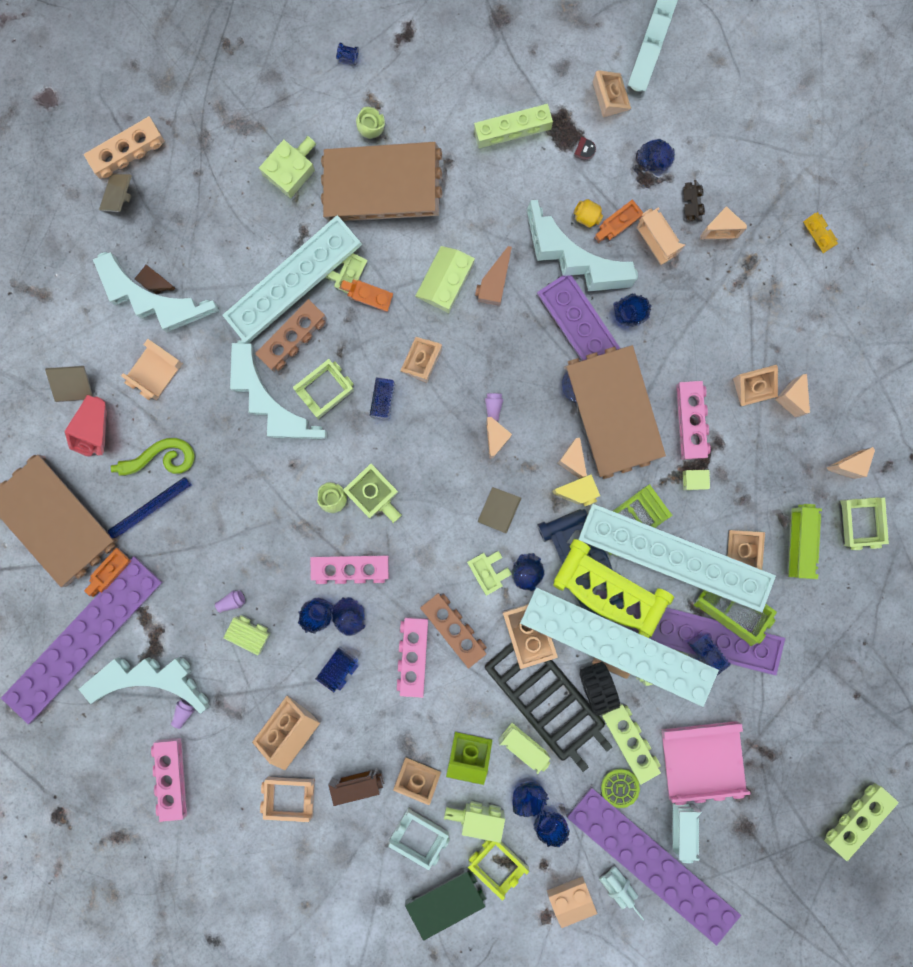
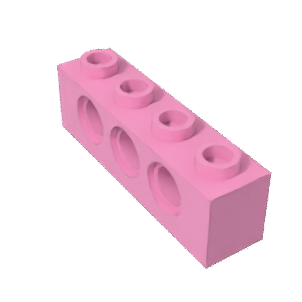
M703 381L679 382L676 385L681 460L708 458L710 443H707L706 435H709V425L705 421V416L708 415L707 405H704L706 386H703ZM689 397L696 399L697 404L695 407L689 404ZM691 416H695L698 419L696 426L690 423ZM692 435L699 437L698 445L691 442Z
M389 556L310 557L311 580H316V584H327V580H335V584H346V580H354V583H366V579H373V583H385V579H389ZM348 564L355 567L353 575H348L345 572ZM367 564H371L375 568L372 575H367L364 571ZM328 565H333L336 568V573L333 576L328 575L326 572Z
M405 617V621H401L400 633H404L403 641L399 642V652H402V660H398V672H401V679H397V691H400V696L423 698L428 618ZM411 632H415L419 636V640L415 643L410 642L408 639V635ZM409 652L417 654L418 659L415 662L407 659ZM413 671L417 678L414 681L407 680V672Z
M181 738L157 740L151 747V755L155 759V765H153V776L156 777L154 794L158 798L156 815L159 816V822L183 820L187 816ZM163 756H168L171 759L169 765L164 763ZM165 775L172 778V784L165 782ZM166 795H171L174 803L167 802Z

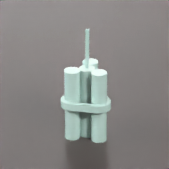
M612 867L608 873L599 878L609 892L608 895L610 898H614L621 909L633 907L640 918L644 920L634 907V900L638 898V894L631 887L630 881L624 878L617 867Z

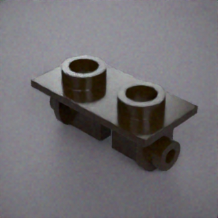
M694 180V185H692V182L685 183V187H683L684 201H691L690 204H684L685 218H687L688 222L695 221V218L703 221L702 215H705L704 204H701V197L704 195L703 186L697 180Z

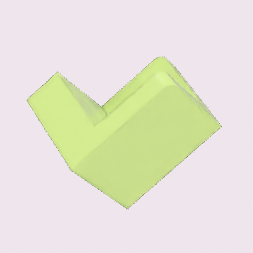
M709 470L683 471V490L710 489Z

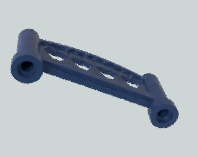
M579 509L548 523L541 522L537 524L543 541L546 542L552 539L562 564L571 550V544L567 543L574 531H581L588 515L585 509ZM587 544L591 548L589 555L595 561L613 570L606 552ZM585 574L576 578L577 585H582L584 589L590 588V580L582 579ZM603 582L602 584L605 585V590H604V591L607 592V590H606V582ZM618 594L609 599L611 605H616L618 609H623V598L620 599ZM578 599L581 608L601 616Z

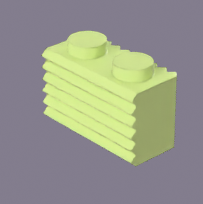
M243 615L234 617L223 638L256 655H260L271 634L267 632L268 628L261 624H257V626L251 624V620Z

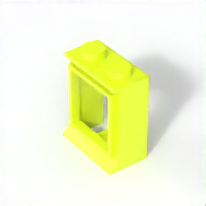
M485 840L481 845L483 848L479 852L475 851L469 857L468 868L503 901L505 894L511 887L514 888L518 884L520 877L524 873L526 875L529 873V866L524 864L502 841L499 843ZM495 845L518 866L500 886L478 866V863Z

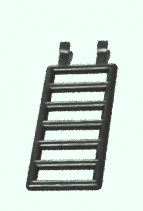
M511 642L485 664V670L558 758L564 761L570 756L582 772H584L589 766L576 752L582 745L594 736L606 752L612 748V745L600 732L604 728L605 722L593 712L590 704L553 660L545 661V665L513 691L506 682L521 670L519 663H516L502 676L494 669L498 663L514 651ZM551 670L558 680L525 706L519 697ZM564 685L570 692V695L538 721L531 712ZM576 700L583 709L550 736L544 729V726ZM589 715L596 724L563 751L556 742Z

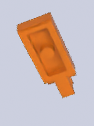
M632 199L603 221L599 226L601 231L595 234L594 238L598 243L606 237L609 240L615 238L643 217L642 210Z
M354 279L352 283L345 280L341 281L339 287L342 290L348 291L347 296L351 297V299L385 312L388 311L393 296L391 292Z
M115 548L92 573L89 580L91 584L84 592L92 597L98 592L102 593L128 566L131 560L119 548Z

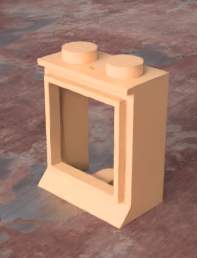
M658 207L655 210L651 208L642 214L643 217L639 219L640 222L637 229L660 265L677 256L685 247V244L679 243V239L662 213H658Z
M268 776L261 785L264 801L261 802L260 813H263V820L310 822L313 818L315 778L299 779ZM275 784L305 786L303 812L274 811Z

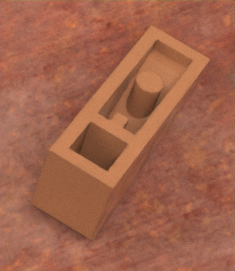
M511 246L505 249L482 279L481 285L477 284L475 296H479L478 302L496 306L501 305Z

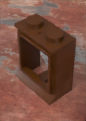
M378 768L375 769V772L369 770L342 777L338 780L332 777L328 786L333 806L380 795L385 782L383 774L379 773Z

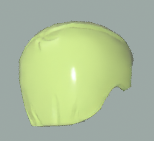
M363 107L356 118V126L363 137L372 139L379 137L384 131L385 119L383 114H379L377 109Z
M327 482L318 489L317 503L325 512L336 513L341 511L346 505L347 495L339 484Z

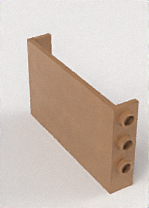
M436 142L324 149V156L321 157V164L324 168V174L321 175L323 217L330 222L337 215L342 221L439 216V198H442V188L439 186V179H442V169L439 167V160H442V149L438 147Z
M633 345L617 350L614 346L605 349L604 354L598 355L595 352L586 355L587 359L579 361V358L568 361V365L564 366L569 375L598 470L596 474L599 477L603 476V479L613 477L614 473L621 471V473L629 472L633 466H648L651 464L650 461L666 456Z
M33 455L26 461L27 464L23 468H18L12 473V477L8 481L5 480L0 483V519L60 587H67L76 578L78 580L87 573L86 569L90 566L97 565L102 560L100 557L103 554L113 551L116 548L115 544L118 542V539L112 538L47 465L45 456Z

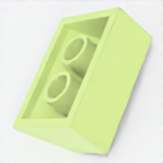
M441 246L415 297L450 313L475 264V258L457 249Z

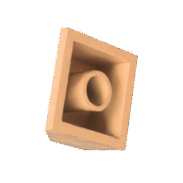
M583 876L547 890L549 900L561 928L597 914Z

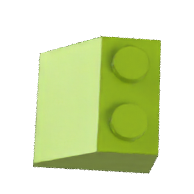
M455 732L446 777L484 785L493 740Z

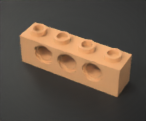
M148 116L83 155L99 179L108 178L117 169L127 167L129 162L134 159H140L148 151L158 149L165 140L155 123ZM146 137L144 142L138 143L140 138ZM129 146L128 151L122 153L123 148ZM113 156L110 162H106L107 157Z

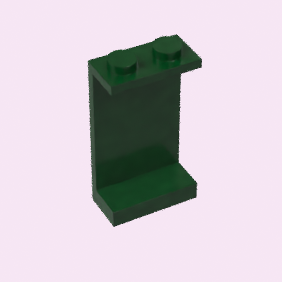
M467 867L464 868V873L416 899L410 897L405 901V907L423 941L486 907L485 900L487 897L482 888L478 889L476 885L478 880L472 871L469 872Z

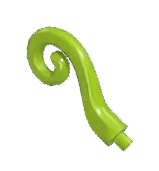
M165 438L148 447L137 458L118 461V465H111V472H118L119 476L134 474L144 468L160 451L167 448H178L184 453L183 463L179 466H174L171 463V460L178 455L173 450L164 455L163 465L168 472L181 474L191 468L195 455L192 447L186 441L178 438Z

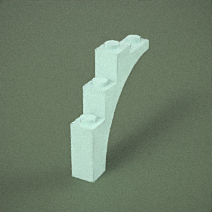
M119 657L111 661L78 689L90 704L97 702L103 696L117 689L132 686H150L161 688L180 696L200 714L210 707L208 698L196 690L195 682L190 678L187 679L186 676L192 671L189 669V663L180 657L174 659L162 670L159 669V663L150 657L144 659L130 670L129 663Z

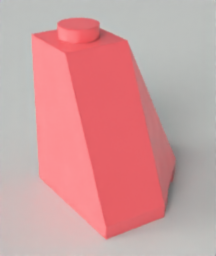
M87 395L64 431L70 450L85 456H91L93 453L98 456L103 455L107 409L105 402L101 398Z

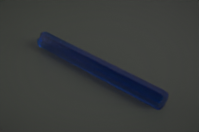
M183 477L110 528L108 530L109 535L112 538H117L191 485L189 480Z

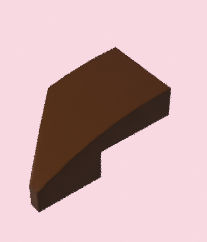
M145 265L134 278L143 287L153 291L155 294L168 289L170 291L176 289L148 265Z

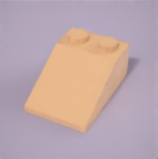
M529 603L502 612L520 669L558 658L552 638L520 624Z

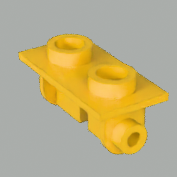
M819 212L814 213L803 221L822 253L838 245V238L835 237L832 230H826L828 224L822 214L820 215Z

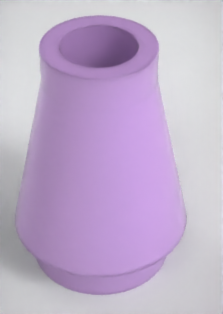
M487 393V398H485L487 415L496 421H499L504 400L502 394Z
M240 590L231 591L215 603L216 610L221 613L241 608L245 604L244 595Z
M183 698L176 703L171 725L177 729L182 728L183 724L195 710Z

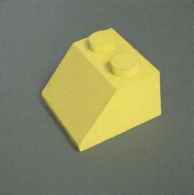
M592 475L552 491L554 495L575 504L583 503L584 507L597 502L596 498L600 496Z

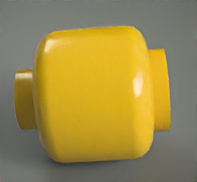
M589 199L579 201L574 210L575 220L589 228L595 224L598 225L603 218V214H601L602 208Z

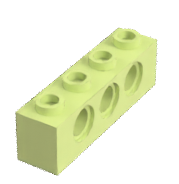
M548 104L476 122L474 123V133L478 148H483L551 130L553 120Z
M620 702V708L601 716L641 785L661 774L658 769L661 765L656 756H651L649 752L651 747L646 739L642 740L639 735L642 731L637 722H632L630 718L632 713L627 705L623 706ZM621 720L627 721L626 728L618 729V723ZM630 738H636L637 742L634 746L630 747L627 745V741ZM639 755H646L644 763H637Z
M876 783L866 788L863 797L856 800L848 814H844L839 819V824L826 834L824 841L846 861L852 857L899 803ZM872 802H875V803H876L875 808L872 809V810H870V809H869L870 804H871ZM862 816V823L857 825V819ZM850 831V836L844 839V833Z

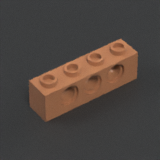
M308 299L255 354L273 372L276 370L280 371L286 365L285 361L290 356L293 357L298 353V347L302 343L306 344L313 337L312 333L316 329L320 330L326 324L325 320L327 318L325 314ZM303 320H310L311 323L309 327H301V323ZM291 333H296L297 339L293 342L288 341V336ZM281 346L284 348L281 355H275L277 347Z
M437 593L423 604L420 609L469 669L487 654L485 651L487 647L481 639L477 641L474 638L473 634L475 632L469 624L464 625L461 619L463 617L457 609L452 610L448 604L451 602L445 594L440 595ZM446 609L448 617L440 619L437 616L438 610ZM452 624L460 626L458 634H452L449 631V627ZM463 640H471L473 643L472 647L464 649L461 646Z

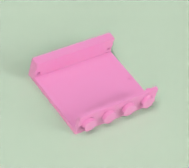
M733 721L661 729L668 794L672 803H675V805L687 804L686 801L704 803L706 799L723 801L725 797L733 796L734 799H741L745 797L744 795H750V791L746 789L740 740V732H743L740 722Z

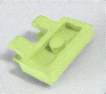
M352 253L341 263L344 266L340 274L331 271L325 278L335 281L334 288L348 294V291L339 288L341 281L345 280L352 283L353 279L359 280L368 261Z
M499 551L489 557L482 553L467 562L486 596L503 587L501 580L512 575L509 568L496 574L491 566L492 563L502 558Z

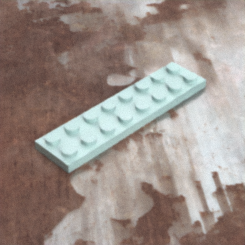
M338 215L335 216L226 311L223 317L244 343H250L356 251L362 243Z

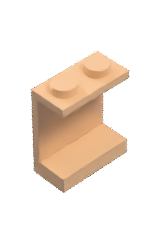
M147 339L143 344L147 347L128 375L123 373L121 377L126 379L124 383L132 389L135 387L140 389L141 392L139 394L150 400V398L157 400L183 363Z

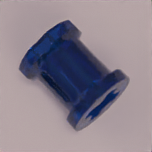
M340 42L337 48L336 59H345L356 64L359 47L345 46Z

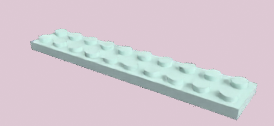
M595 504L591 505L578 540L759 612H763L776 575Z
M537 587L520 623L701 707H704L719 671Z

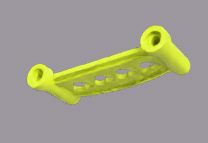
M573 539L570 545L571 550L556 575L553 586L562 591L568 588L583 604L597 614L618 624L636 628L639 631L638 634L651 638L667 606L672 604L674 596L660 588H657L654 594L648 592L587 556L591 548L586 543ZM589 572L590 588L584 589L582 585L576 584V578ZM603 582H606V599H601L599 595H594L592 592L594 587ZM623 592V609H618L616 605H611L609 602L612 596ZM639 601L641 617L635 619L633 615L627 614L626 609Z

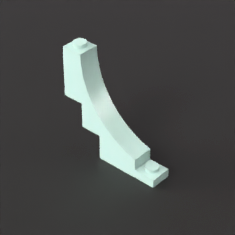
M657 0L628 83V86H631L635 91H646L678 0Z
M538 200L530 201L527 215L537 261L559 259L562 275L584 274L588 291L631 288L638 278V272L634 268L633 262L612 261L583 250L560 230L552 216L543 217L542 207H539Z
M103 252L93 259L109 301L117 305L130 299L136 316L141 319L156 313L162 329L166 332L219 311L217 304L213 300L202 301L199 303L200 306H197L192 298L162 297L142 289L125 274L116 256L111 252Z
M243 340L232 343L230 389L237 392H249L250 414L268 415L267 436L270 438L327 439V431L322 430L321 426H311V429H308L307 419L287 411L270 396L256 368L254 346L244 343Z

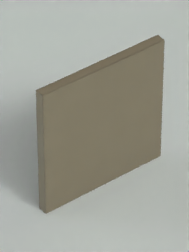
M112 174L109 177L99 208L100 211L120 212L123 202L129 203L131 195L126 192L132 175Z
M84 366L45 369L55 402L84 400L87 395L93 397Z
M492 487L477 522L507 533L521 497Z

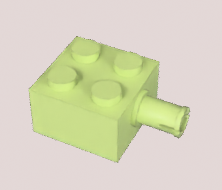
M307 136L298 148H293L283 139L262 163L259 170L265 178L291 199L315 172L313 164L305 156L316 146V143Z
M372 464L365 468L343 489L370 519L379 511H382L392 523L402 516L390 503V500L399 492Z
M471 801L470 804L466 803L463 810L446 807L444 820L461 822L462 835L501 843L505 823V814L501 807L495 805L484 807L481 803Z

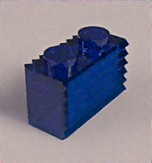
M376 377L370 417L383 420L390 419L391 401H393L392 397H394L395 382L393 380Z
M701 632L689 641L688 644L704 664L718 669L717 675H719L731 663L728 662L726 656L713 643L711 637H708L709 634Z
M339 646L315 679L333 693L337 689L341 691L347 682L344 680L348 673L352 675L357 669L358 665H356L358 659Z

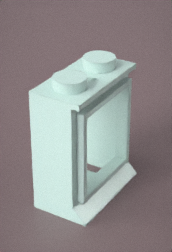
M673 803L672 850L683 863L699 861L697 856L699 855L698 816L702 812L695 804L675 805Z
M408 807L389 839L388 847L429 870L432 865L435 866L440 858L438 854L442 848L445 849L450 838H448L449 833L447 830L420 816ZM412 819L438 834L426 857L399 842Z

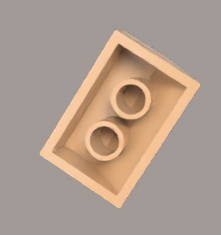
M286 696L252 743L269 764L286 770L320 722L308 710L289 696Z

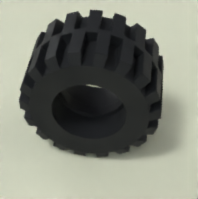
M603 662L580 669L583 688L590 706L597 716L620 708L616 687L607 666Z

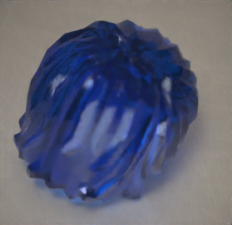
M662 139L651 140L643 144L640 150L637 151L638 163L645 168V171L649 169L651 172L663 171L671 167L675 160L674 148L672 149L669 143Z
M631 293L613 304L615 318L621 325L627 327L639 326L650 318L652 305L649 304L647 297L644 298L642 295L638 296L636 293Z
M534 553L520 555L512 566L513 582L523 590L534 591L545 575L541 558L535 556Z
M318 597L304 603L300 608L301 611H298L299 626L305 630V633L316 634V632L324 630L329 626L332 619L331 610L333 605Z
M342 597L333 606L332 622L339 633L352 636L365 628L364 608L358 604L357 600Z
M528 781L521 783L515 788L512 798L514 814L519 815V817H534L542 813L544 805H547L546 800H549V797H547L548 794L539 783Z
M543 810L536 816L533 829L538 839L543 844H547V847L559 848L569 840L570 830L563 815L554 811L546 812Z

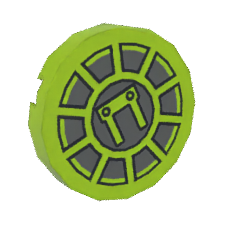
M623 768L613 769L602 779L601 794L605 801L613 807L627 808L639 796V782L629 770Z

